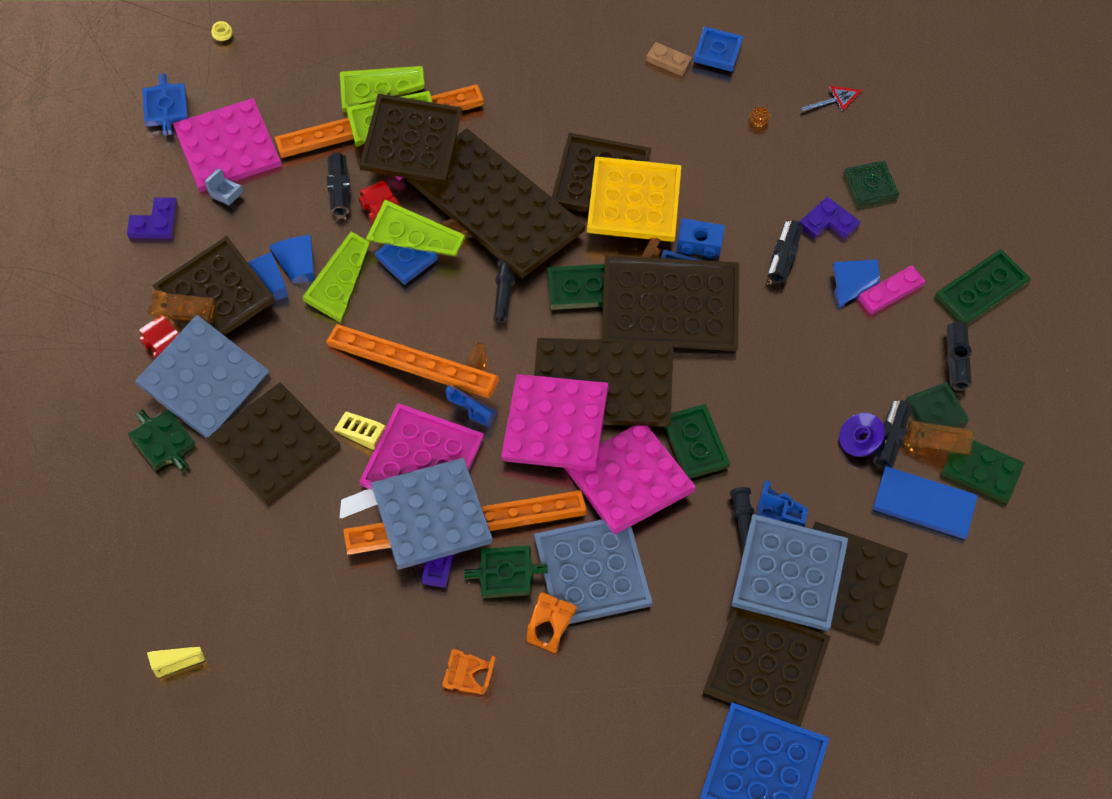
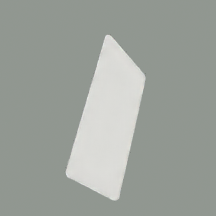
M367 489L342 499L340 518L377 505L373 490Z

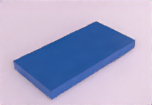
M885 466L873 510L966 540L978 495Z

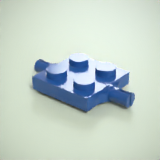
M163 73V78L161 74L158 75L159 85L142 88L144 122L146 127L162 125L163 134L167 135L168 131V134L171 135V124L188 119L186 88L184 83H167V75Z

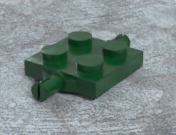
M143 409L140 412L138 411L136 417L142 422V425L128 433L129 439L156 471L164 465L175 463L181 472H184V468L187 470L189 465L182 456L196 446L195 441L170 410H166L154 418H150Z
M529 545L481 549L479 568L464 569L465 580L480 579L481 595L483 598L532 595L531 581L533 575L548 574V564H533Z

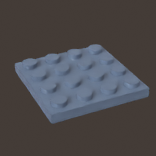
M196 315L135 380V384L207 439V437L226 423L267 377L269 370Z
M464 458L371 483L398 570L492 543V536Z
M753 514L731 606L829 631L848 538Z
M602 519L534 534L540 564H548V574H543L548 594L558 598V601L564 600L577 606V611L573 618L571 617L569 624L652 606L653 602L631 526L614 535Z

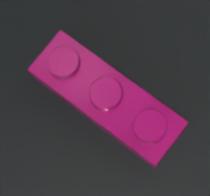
M911 265L859 294L858 300L872 315L921 288L926 281Z

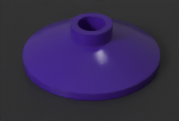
M859 413L850 417L843 424L839 433V441L842 448L848 454L857 457L867 456L881 446L885 437V428L877 416L871 413Z

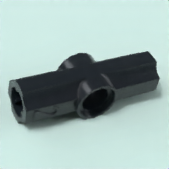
M338 152L328 156L329 176H327L328 195H330L331 214L343 217L350 213L349 174H347L346 155Z
M786 221L780 240H777L772 256L773 261L768 273V278L774 283H786L791 264H794L799 248L798 242L803 230V226L798 221Z
M955 321L947 325L948 355L946 362L949 366L950 387L954 388V390H964L972 385L970 368L972 349L969 346L968 326L963 322Z
M893 401L887 420L883 424L885 437L881 446L876 450L873 459L877 467L884 469L885 466L892 468L895 463L898 449L901 448L907 432L906 425L912 407L906 401Z

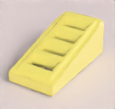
M345 412L335 427L334 432L375 450L386 426L377 421ZM347 420L352 421L347 429L343 428ZM355 424H358L359 426L357 427L356 431H352ZM363 427H365V432L363 434H360ZM370 431H373L374 433L369 437Z
M200 647L160 650L147 653L151 668L158 678L206 660Z

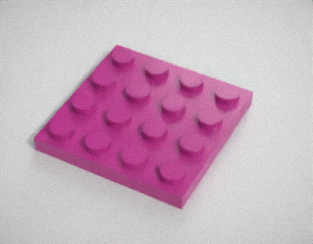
M254 98L173 123L199 192L207 190L205 180L216 169H221L225 179L234 182L282 166Z
M516 374L501 454L502 461L596 471L609 388L608 383Z
M397 403L359 481L360 486L372 490V482L464 458L469 471L484 439V433Z
M635 425L600 443L596 471L565 468L614 535L695 492L693 482L648 426Z

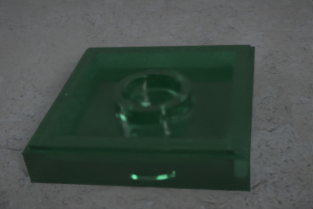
M885 160L845 168L844 175L858 207L899 197V191Z
M947 382L910 395L905 400L912 407L911 412L927 438L964 425L970 420Z

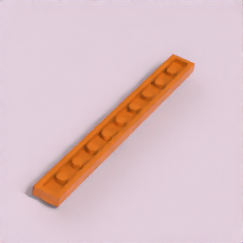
M478 84L431 96L433 103L461 107L462 111L484 105V99ZM348 118L275 136L281 158L354 139Z
M581 490L481 506L489 531L586 515V506ZM383 523L343 529L347 555L391 548Z

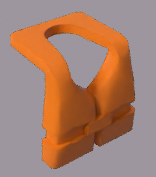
M544 592L540 593L528 625L526 641L556 653L560 638L569 625L571 617L573 618L576 613L577 606L564 600L558 601V598ZM550 621L553 626L554 635L549 643L541 642L536 637V627L541 623Z
M452 649L447 665L449 669L445 672L442 687L449 690L457 689L459 690L458 692L485 694L491 678L495 656L492 655L490 661H485L471 654H463V651ZM488 669L483 687H481L475 681L472 674L479 670Z

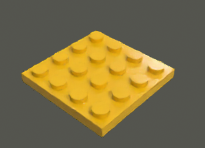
M595 157L587 233L674 242L681 165Z

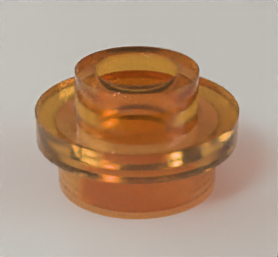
M763 106L755 107L750 112V122L756 126L767 125L770 121L768 109Z

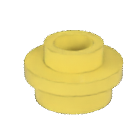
M219 21L213 25L211 33L214 39L225 41L232 36V28L228 23Z

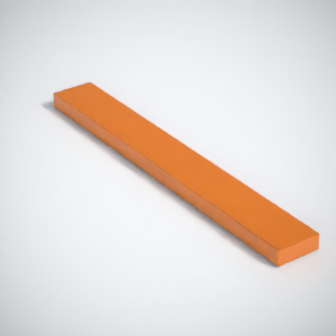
M336 324L326 341L330 347L433 381L451 385L490 399L499 382L497 375Z

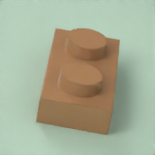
M655 42L646 55V61L683 77L692 62V57Z

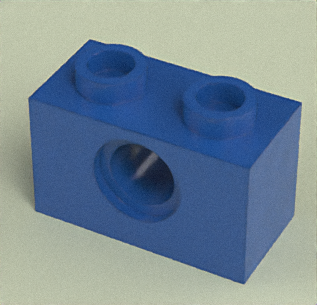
M682 218L676 252L685 255L703 256L708 259H719L725 225Z

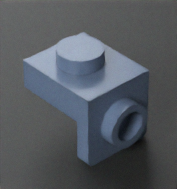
M216 169L205 180L210 197L227 205H230L243 193L242 186L225 179L221 169Z

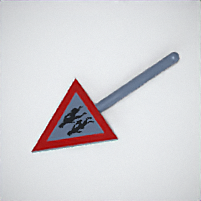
M829 86L834 98L802 107L801 110L806 111L837 101L843 112L863 90Z

